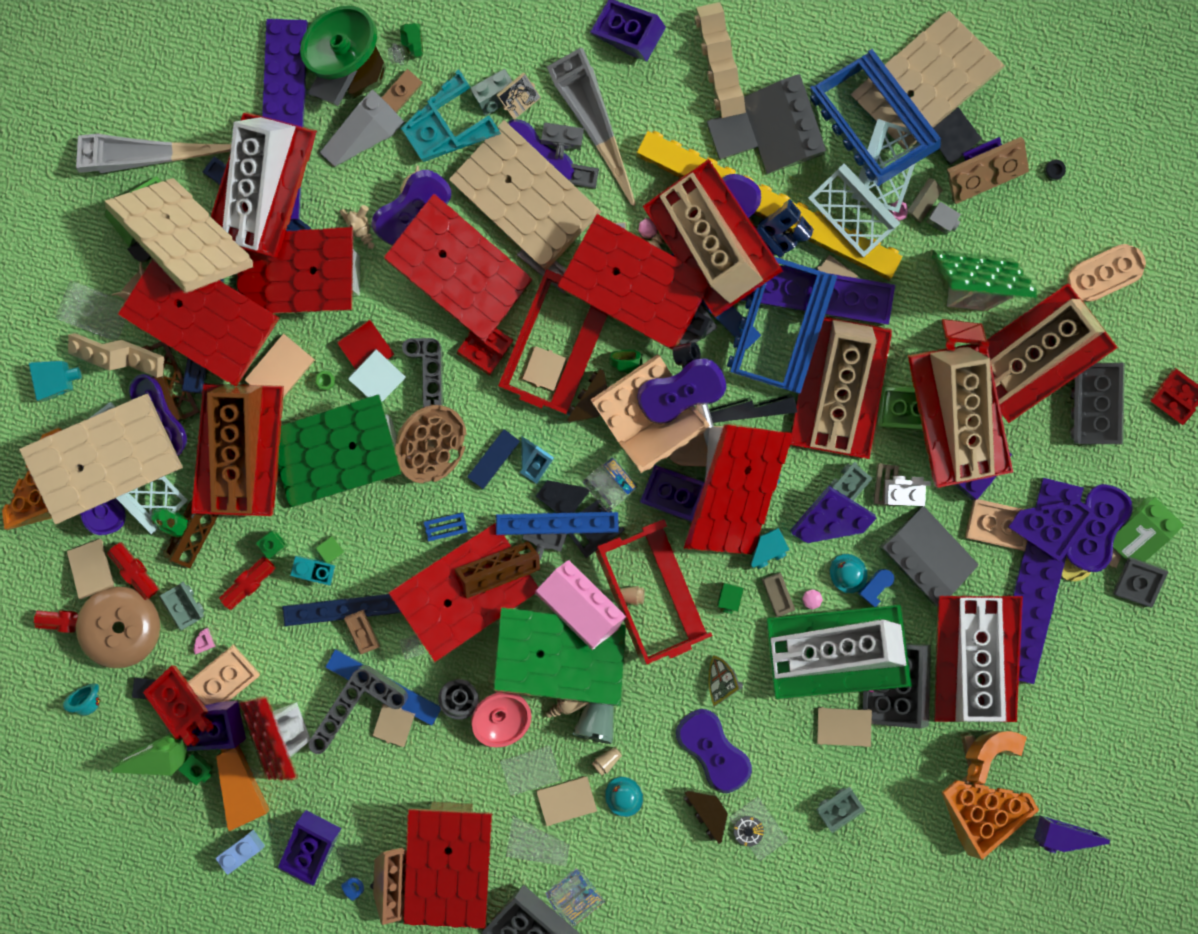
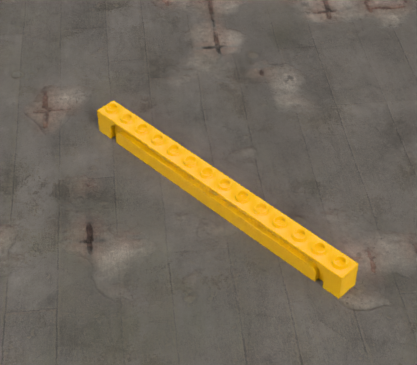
M647 131L637 151V157L653 163L679 178L684 177L708 159L722 178L736 173L730 167L725 166L723 168L717 165L718 162L714 159L700 157V153L693 149L686 150L682 148V145L675 140L668 141L664 139V136L657 131ZM761 184L759 186L761 202L754 215L765 219L781 208L790 197L779 193V195L773 193L770 187ZM800 202L794 203L801 211L800 216H803L814 229L812 236L807 241L866 270H870L886 280H890L893 277L903 257L899 255L898 250L892 247L887 249L881 246L880 242L863 257L840 231L826 219L823 213L819 211L814 213L808 210L809 207ZM797 223L792 225L787 230L792 231V229L796 227ZM844 227V231L847 234H856L857 232L856 229L849 230ZM850 236L856 242V236ZM859 237L858 246L865 251L871 246V238Z

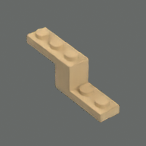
M76 333L68 334V354L109 371L130 366L155 377L163 376L164 356L124 340L101 344Z

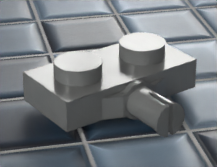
M544 122L541 144L555 147V158L558 159L560 153L559 160L563 159L564 149L581 150L584 128Z
M567 534L523 535L522 539L533 542L537 546L536 552L539 553V560H541L544 549H554L561 552Z

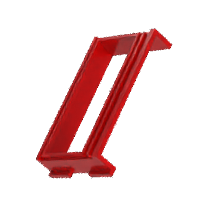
M546 269L498 386L521 395L520 400L542 408L545 405L567 414L608 315L590 306L551 402L509 385L551 282L559 284L563 275Z
M665 519L641 528L643 532L621 540L619 537L597 547L598 551H595L619 610L626 616L624 623L642 665L650 664L666 656L669 659L692 650L691 645L713 636L711 632H706L663 529L667 527ZM646 536L688 638L650 656H647L605 554Z

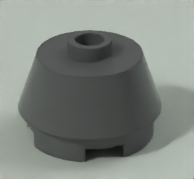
M456 679L449 681L441 688L438 702L441 710L447 716L454 719H465L473 714L479 704V697L476 689L470 682Z

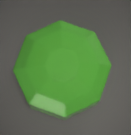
M321 371L316 375L315 384L320 390L329 391L335 386L336 378L329 371Z

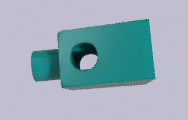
M64 361L29 363L37 401L45 402L72 391V381L82 378L79 367L69 369L68 363Z

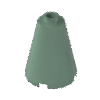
M588 703L574 728L573 735L583 739L588 738L595 742L611 744L613 741L614 706Z

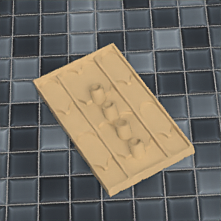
M950 11L943 14L927 30L923 31L899 54L885 64L933 128L1005 67ZM869 78L850 94L876 121L880 119L907 128ZM888 128L887 132L895 140L900 138L897 129ZM901 131L903 136L907 134V132ZM912 134L904 138L909 148L917 142ZM902 139L897 141L904 150H907Z
M503 120L498 126L501 134L486 139L449 180L546 271L591 224L596 214H600L601 211Z
M174 178L132 191V193L129 192L114 197V199L105 200V208L185 293L253 267V261L249 258V254L232 240V236L209 216V213Z
M148 394L19 449L55 525L183 468Z

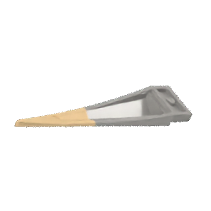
M579 48L547 66V69L555 87L590 136L630 204L635 206L632 190L593 67L590 66L584 49Z
M104 134L78 136L76 169L78 173L92 171L105 173L231 152L232 144L174 143Z

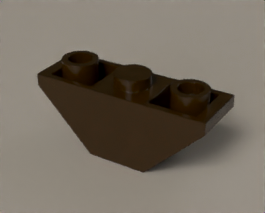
M376 46L369 59L357 69L347 89L351 98L355 99L381 85L386 65Z
M600 369L598 373L594 371L588 380L591 383L587 390L585 388L582 389L577 397L580 401L576 407L572 405L566 414L569 416L568 422L574 423L600 416L591 399L607 389L603 370Z
M685 788L684 792L686 795L683 796L689 807L693 805L696 809L695 816L700 824L705 823L708 830H706V833L711 841L716 840L720 844L723 839L728 815L725 807L715 793Z

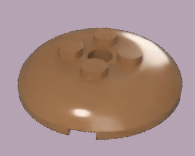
M431 405L414 412L404 422L396 438L395 451L401 472L407 478L423 484L429 481L436 482L447 476L457 466L465 450V446H462L464 435H467L465 424L457 412L443 405ZM451 449L457 450L459 457L452 463H449V451Z
M111 587L95 593L82 606L76 622V636L83 652L97 664L109 668H125L139 663L154 649L160 634V619L154 604L150 599L144 600L137 590L128 587ZM120 621L124 624L123 632L115 633L112 626L115 622Z

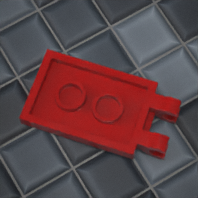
M171 665L143 692L174 738H182L187 746L190 744L195 746L200 741L192 732L197 726L202 732L206 730L208 733L214 728L212 722L205 717L209 711L176 666Z

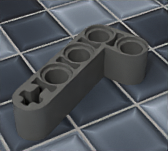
M434 338L407 339L402 345L404 354L410 358H423V407L432 405V400H428V397H439V400L434 399V404L443 405L442 345ZM411 343L417 344L418 347L417 351L413 354L407 351V347ZM429 344H437L438 349L435 353L428 352ZM431 363H436L438 365L437 372L429 373L428 366ZM431 383L438 385V391L435 394L428 392V386Z

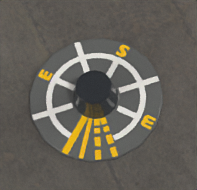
M745 816L736 822L734 835L740 844L754 846L762 840L764 828L757 818Z

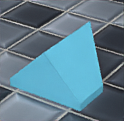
M521 436L522 470L520 473L537 484L554 460V457Z

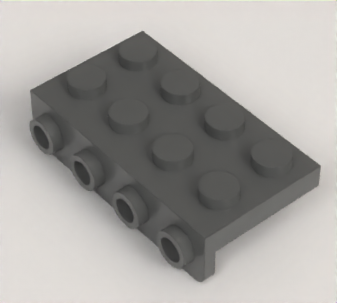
M1096 363L1074 378L1075 387H1072L1071 392L1072 399H1075V405L1071 409L1074 428H1071V440H1074L1075 444L1123 445L1125 363Z

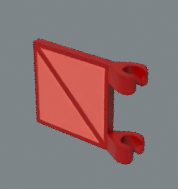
M942 319L941 323L947 351H955V343L959 342L977 344L978 352L987 355V347H989L990 342L986 339L982 323Z

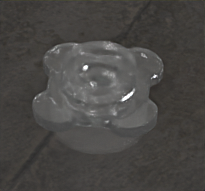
M393 43L392 47L388 49L389 59L392 64L399 63L403 65L405 52L400 45L397 46L396 43Z

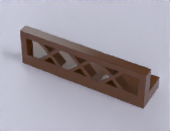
M162 341L152 346L145 345L141 348L151 352L164 346L166 355L163 371L166 364L173 366L175 369L173 378L166 377L164 372L161 377L153 376L159 383L165 402L175 419L181 422L200 413L191 392L183 391L180 397L174 395L172 391L174 382L183 385L184 377L170 347ZM183 400L190 402L193 407V411L184 415L181 410Z
M193 497L183 514L188 520L187 528L182 536L178 538L172 536L163 552V555L170 561L187 568L192 567L219 514H208V522L201 525L200 519L206 514L191 513ZM199 532L200 537L198 541L191 543L190 538L192 534ZM189 550L190 556L187 562L181 560L182 553Z
M527 541L456 568L455 574L462 582L463 594L466 598H470L539 571V554ZM526 549H527L528 552H529V553L524 554V555H523V554H518L519 552H521V551H523V550H526ZM505 557L511 558L509 561L506 562L500 561L502 558ZM484 565H493L488 569L482 568ZM466 572H474V574L467 577L463 575Z

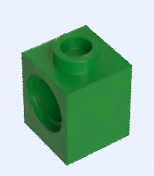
M277 530L271 531L256 542L268 559H273L288 547Z
M722 583L717 606L721 607V612L732 614L733 611L738 612L744 590L743 587Z
M195 751L178 770L197 786L200 781L204 784L212 775L210 770L213 766ZM193 766H200L202 774H196L193 771Z

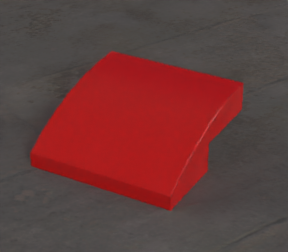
M370 319L337 341L355 369L375 349L386 359L395 355Z
M497 328L485 343L469 332L468 337L456 354L490 376L514 340Z
M1175 367L1150 401L1184 425L1198 406V384Z

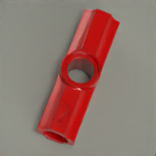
M122 542L113 546L107 552L108 556L120 569L119 572L127 583L132 584L144 600L149 599L160 590L153 579L147 574L144 564L139 559L134 558Z
M263 556L249 570L244 571L235 579L234 584L219 597L221 603L230 611L233 610L245 597L254 593L261 586L260 583L276 569L274 564Z
M37 610L34 616V625L38 629H54L57 632L75 633L78 614L75 611L54 612Z

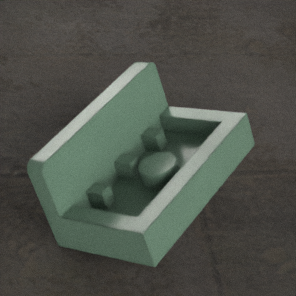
M505 69L470 88L485 116L503 107L497 94L513 82Z
M856 462L852 465L848 463L841 471L843 476L839 481L835 478L829 486L854 501L873 478L862 470Z
M184 582L159 596L179 631L184 630L204 617L202 605L199 602L196 603L191 587L185 585Z
M844 787L835 793V797L830 800H823L816 809L831 833H834L866 811L851 787L847 789Z

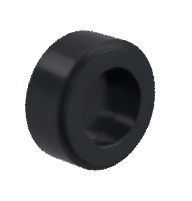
M1051 160L1044 168L1045 176L1052 181L1061 179L1066 173V166L1060 160Z

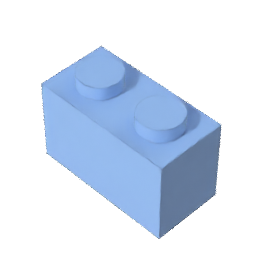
M252 830L215 859L228 875L261 851L265 845L256 832Z

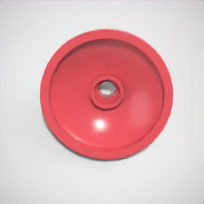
M506 692L492 694L482 700L475 708L471 719L472 731L475 737L486 746L505 747L522 738L527 732L531 723V710L526 700L518 694Z

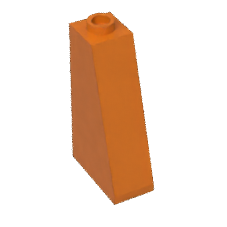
M239 745L236 748L220 749L221 752L216 756L229 831L267 814L270 810Z

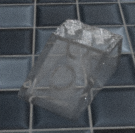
M70 279L56 318L118 341L126 321L118 313L126 301Z

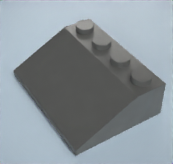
M800 74L780 80L744 97L745 110L767 174L825 154L826 148Z
M925 506L916 511L879 546L936 607H938V596H951L979 565Z
M906 643L911 687L863 692V710H872L871 724L920 729L929 726L931 645Z
M524 884L481 932L482 934H580Z

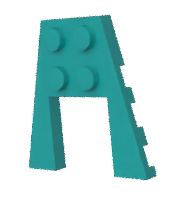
M459 69L450 81L447 80L443 84L442 89L436 96H432L427 101L428 104L421 111L418 110L401 128L423 162L501 134L490 115H488L455 137L437 109L471 88Z

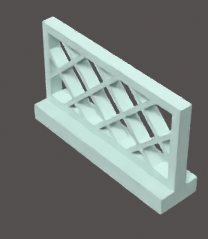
M878 119L868 152L876 162L879 159L881 163L879 166L884 168L888 162L894 159L897 160L898 157L909 153L920 145L918 143L909 149L904 139L911 135L907 128ZM888 128L897 129L900 138L889 142L886 136ZM901 131L907 132V134L903 136ZM902 139L907 150L896 156L891 145ZM884 140L887 142L885 146H883ZM889 146L894 157L883 162L880 152ZM915 164L909 167L907 176L902 171L905 178L904 185L896 188L892 179H889L894 190L884 195L875 182L870 185L871 181L867 178L866 170L863 166L858 178L868 189L876 186L880 197L877 199L880 200L882 198L884 201L882 204L887 209L899 213ZM902 188L901 194L899 195L897 190ZM895 192L899 199L897 206L888 205L884 197ZM853 193L852 198L858 200V196Z
M845 163L809 197L810 201L863 257L900 224ZM837 176L844 181V190H832V181ZM846 184H847L852 190H846ZM827 185H829V190H823ZM820 192H829L828 205L819 204L814 198ZM831 192L844 193L843 205H831ZM846 193H855L858 196V205H845ZM860 199H861L866 205H860ZM831 207H843V218L833 219L830 216ZM845 207H858L857 220L845 219ZM860 207L869 208L872 211V220H859ZM874 214H875L880 220H874ZM845 222H857L856 234H847L844 231ZM859 222H872L871 235L859 234ZM874 222L883 223L888 230L882 235H873ZM850 236H856V242ZM859 237H871V246L865 251L858 246ZM873 237H879V238L873 243Z
M165 476L159 478L165 482V492L153 491V482H151L150 491H138L137 488L135 491H130L117 497L118 501L150 534L157 529L153 525L150 516L152 508H173L172 511L176 512L188 501ZM167 486H169V488L173 492H167ZM129 493H135V499ZM138 493H150V506L140 505L137 502ZM152 494H165V506H152ZM167 494H176L182 501L177 506H167ZM144 508H150V512L148 513Z

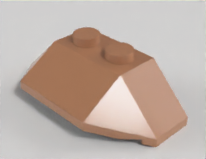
M404 848L383 852L374 859L373 895L382 925L400 921L404 917L407 850Z

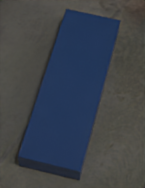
M504 429L468 475V478L484 489L520 441Z

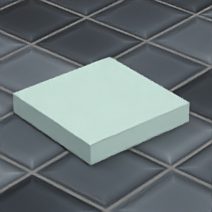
M377 349L348 377L367 397L380 394L382 402L406 378Z

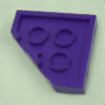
M828 486L792 527L791 533L806 543L864 533L877 518L874 513Z
M1079 500L1019 510L1008 528L1058 562H1061L1095 511Z

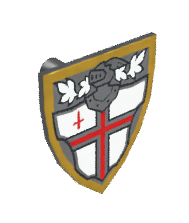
M713 655L708 679L710 696L715 707L738 690H741L743 684L738 682L734 670L724 659Z

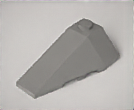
M372 89L357 105L320 153L336 167L355 157L356 154L392 137L405 122Z

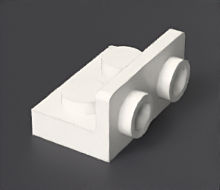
M893 476V480H885V504L925 506L926 486H931V481H924V477H912L911 481L905 480L906 476Z

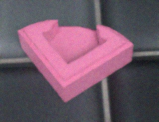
M208 628L202 630L196 638L194 644L195 655L216 647Z

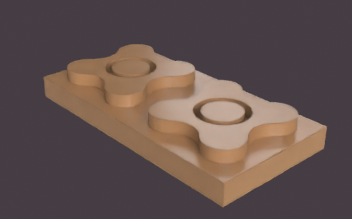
M1019 137L947 169L953 202L958 204L1029 172L1025 140Z

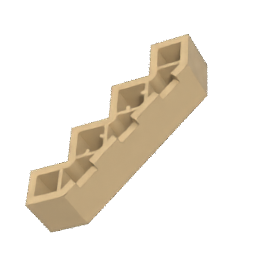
M721 3L696 7L697 16H694L696 28L700 29L703 41L701 44L703 56L706 55L709 67L707 76L709 83L713 84L716 97L714 99L715 110L720 111L722 118L746 113L744 95L739 85L738 70L733 59L731 39L726 30L725 15Z

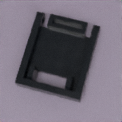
M601 497L580 513L612 511L607 504L601 508L598 507V504L603 502ZM623 526L620 527L619 533H583L590 542L585 547L581 545L574 534H569V536L585 558L598 550V546L609 542L623 532L625 528Z

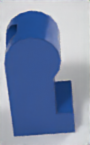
M886 569L878 570L858 594L871 606L876 607L881 602L877 599L878 595L885 587L893 584V573Z

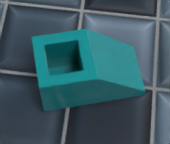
M779 528L759 536L756 549L750 561L752 568H763L768 565V560L772 558L779 560L787 556L786 552L790 549Z
M299 555L295 556L291 576L331 586L335 565Z

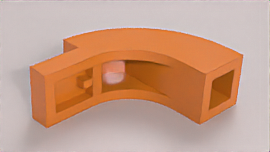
M991 731L978 737L970 746L965 757L971 760L966 781L985 784L990 764L995 755L1002 752L1009 756H1022L1027 737L1011 731Z

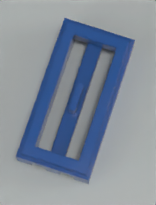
M464 512L424 522L428 542L468 532ZM461 518L460 522L443 525L431 529L429 526L431 524ZM461 525L463 527L462 530L432 536L431 534L432 532Z

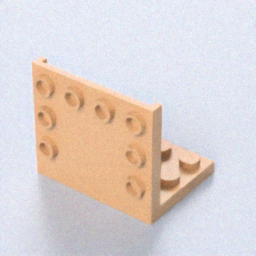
M659 354L591 399V402L620 446L641 473L651 469L659 460L667 458L671 452L685 446L690 439L696 435H701L710 427L708 421L694 406L685 409L677 418L665 424L651 422L643 414L637 399L640 387L652 379L672 377Z

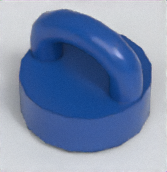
M352 877L341 884L343 892L350 900L354 901L364 892V885L358 878ZM353 883H356L359 886V890H357Z

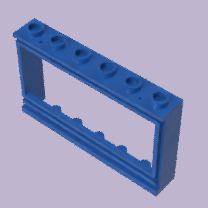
M873 49L827 79L810 87V100L815 107L819 106L824 120L830 121L836 136L840 135L847 151L853 152L856 163L864 167L867 178L871 182L874 181L877 186H880L922 160L941 146L939 135ZM862 69L920 145L883 169L880 168L825 94V92Z
M775 257L780 265L816 275L784 381L782 383L740 370L766 283L753 292L752 297L747 299L745 308L748 311L746 317L742 316L739 328L742 330L740 336L735 337L733 347L736 349L734 356L730 355L727 367H729V372L795 393H801L837 276Z

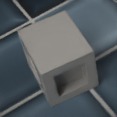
M939 202L926 223L947 235L950 231L954 232L960 224L958 218L961 214Z

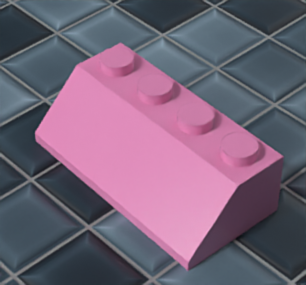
M569 560L558 567L535 591V594L592 650L616 632L626 618Z

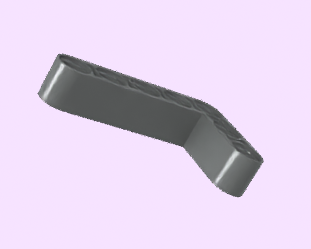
M368 665L360 666L353 673L310 739V750L315 754H321L330 746L365 691L392 709H400L407 702V691ZM360 671L367 674V680H362L359 677ZM376 683H382L385 686V691H379L376 688ZM349 688H352L357 692L356 697H352L349 695ZM399 694L402 697V702H395L393 695ZM338 705H342L345 707V714H342L338 711ZM326 723H333L335 730H329ZM316 739H321L324 742V747L318 746Z

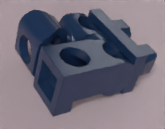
M790 199L776 212L759 222L756 229L763 241L768 244L767 246L773 256L777 255L779 258L795 248L798 241H807L812 236L814 230L806 219L800 216L801 211ZM797 223L796 227L793 228L792 231L787 230L792 225Z

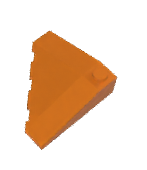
M57 428L41 436L40 440L62 430ZM28 470L24 479H18L12 491L15 497L11 504H5L2 510L5 530L52 519L33 476Z
M959 780L954 781L942 792L958 839L967 855L981 860L1039 811L1029 793L1021 792L1017 794L1013 793L1012 790L1002 788L995 790L990 789L989 786L975 783L968 785L964 781Z

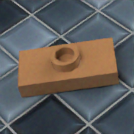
M407 69L383 95L382 99L397 113L420 88L423 82Z
M364 609L345 616L344 620L360 655L379 648V642Z

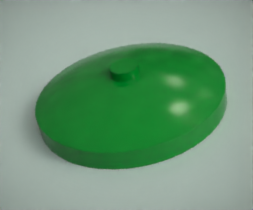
M339 6L326 11L313 21L303 36L300 51L303 63L315 76L323 79H338L353 73L369 59L374 51L377 42L376 25L365 10L356 6Z

